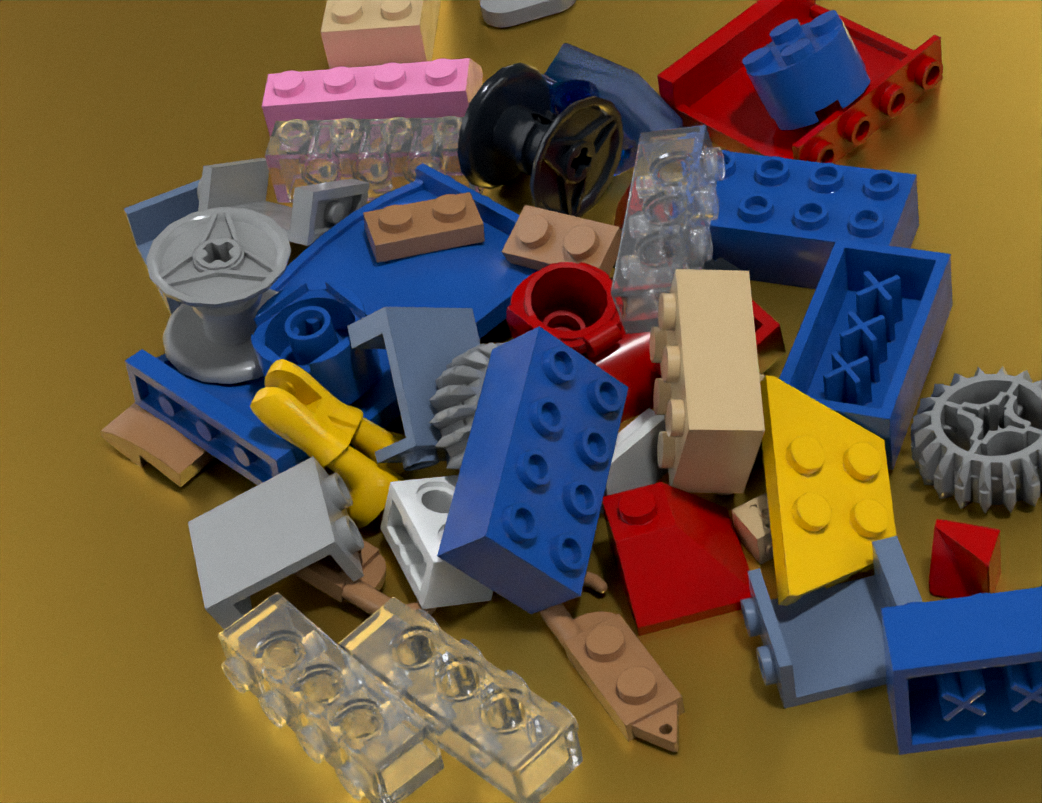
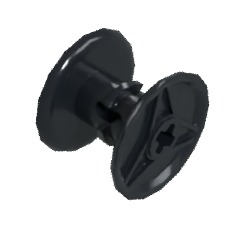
M524 63L502 67L480 87L469 103L460 126L457 154L461 173L471 185L493 189L512 182L523 172L531 175L529 185L534 207L581 218L598 203L611 184L619 164L624 138L621 114L612 101L592 96L573 102L558 115L551 112L552 103L549 86L537 68Z

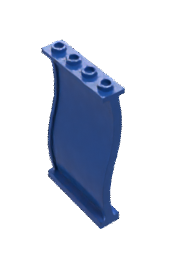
M422 163L415 168L416 179L413 182L369 202L349 214L316 239L286 267L284 274L270 289L280 292L293 285L303 283L307 284L308 290L327 289L325 282L339 283L349 287L358 294L364 304L367 316L383 307L472 308L479 339H481L506 319L507 307L510 305L512 294L516 287L528 276L539 270L512 264L502 254V250L520 216L519 214L496 203L488 196L481 195L455 181L452 177L444 175ZM471 193L484 224L485 242L379 263L376 262L365 232L364 212L383 209L390 205H405L436 199L446 194ZM141 349L125 360L135 404L179 431L190 441L256 485L311 458L304 451L270 430L252 412L250 404L254 396L260 389L265 388L264 376L234 384L208 383L180 373L166 358V354L154 357ZM378 349L382 369L380 382L370 388L359 399L349 404V406L362 410L364 418L385 428L401 414L386 349Z

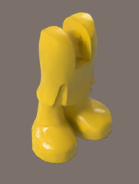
M280 359L271 365L265 376V388L260 389L256 393L250 404L252 412L274 433L304 451L308 456H314L322 467L327 466L335 473H338L348 485L353 505L346 508L348 516L354 521L357 528L368 525L385 508L390 482L403 481L404 478L400 474L405 471L402 463L377 464L375 452L405 437L400 433L389 432L364 418L362 410L338 400L308 372L296 364Z

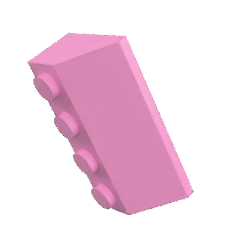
M441 58L427 62L402 64L390 62L377 66L352 68L340 66L327 70L302 72L290 70L282 73L268 74L262 110L275 154L459 140L460 126L469 103L482 86L483 73L481 66L470 58L452 60Z

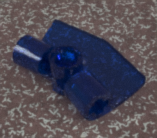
M564 43L544 74L541 73L549 86L552 103L551 112L559 115L573 102L592 96L612 101L621 114L624 138L621 158L614 176L631 169L655 154L683 129L682 118L638 73L571 44Z

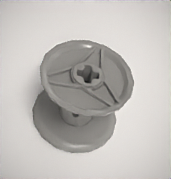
M217 207L193 212L169 224L153 240L146 258L150 279L165 296L182 303L170 315L162 337L166 358L180 373L201 382L234 384L258 379L263 376L251 343V334L254 335L256 328L254 318L260 307L278 293L270 289V287L284 274L291 254L286 231L272 217L248 208Z

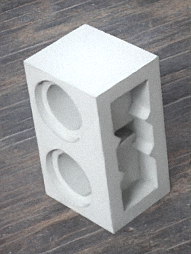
M458 475L390 482L380 529L422 609L491 601L493 591L437 557Z

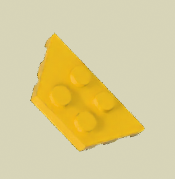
M766 375L760 381L765 426L762 450L778 605L788 606L797 602L803 595L824 586L827 589L844 582L854 573L859 571L867 572L874 569L872 541L896 536L884 439L777 377Z

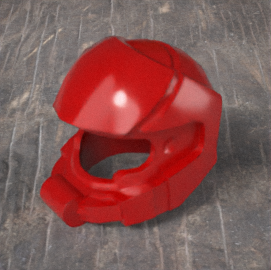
M558 262L531 274L516 287L512 294L510 305L507 307L506 320L513 339L540 326L579 354L586 352L588 356L593 358L622 340L620 328L623 323L624 297L617 284L610 279V276L605 271L583 262L579 264L574 262Z

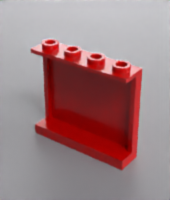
M759 0L657 75L662 114L665 118L730 152L835 164L854 148L862 145L873 133L892 118L899 116L906 107L925 92L933 89L943 79L941 37L933 35L917 49L913 50L838 15L866 66L870 84L857 99L842 109L837 100L829 106L816 111L815 114L819 122L795 130H781L775 120L769 116L746 73L747 70L742 60L751 52L765 47L772 42L769 34L780 24L791 19H798L800 25H803L830 10L817 5L816 0Z

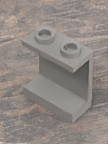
M256 158L203 166L202 177L197 188L198 211L217 207L248 208L272 217L286 231L290 242L308 246L349 214L367 204L369 182L351 178L295 187L293 207L266 201L271 160Z
M313 456L188 522L205 610L235 642L257 632L250 596L312 563L331 555L353 582L364 576L358 551L364 548V542L356 524L348 516L346 508L353 505V501L345 482L338 473L329 476Z

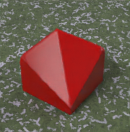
M937 519L934 526L929 593L933 596L947 599L968 597L978 593H995L1001 574L1000 530Z

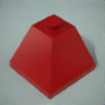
M663 482L603 497L602 505L610 548L639 636L742 610L740 600L751 597L747 572L750 569L727 508Z

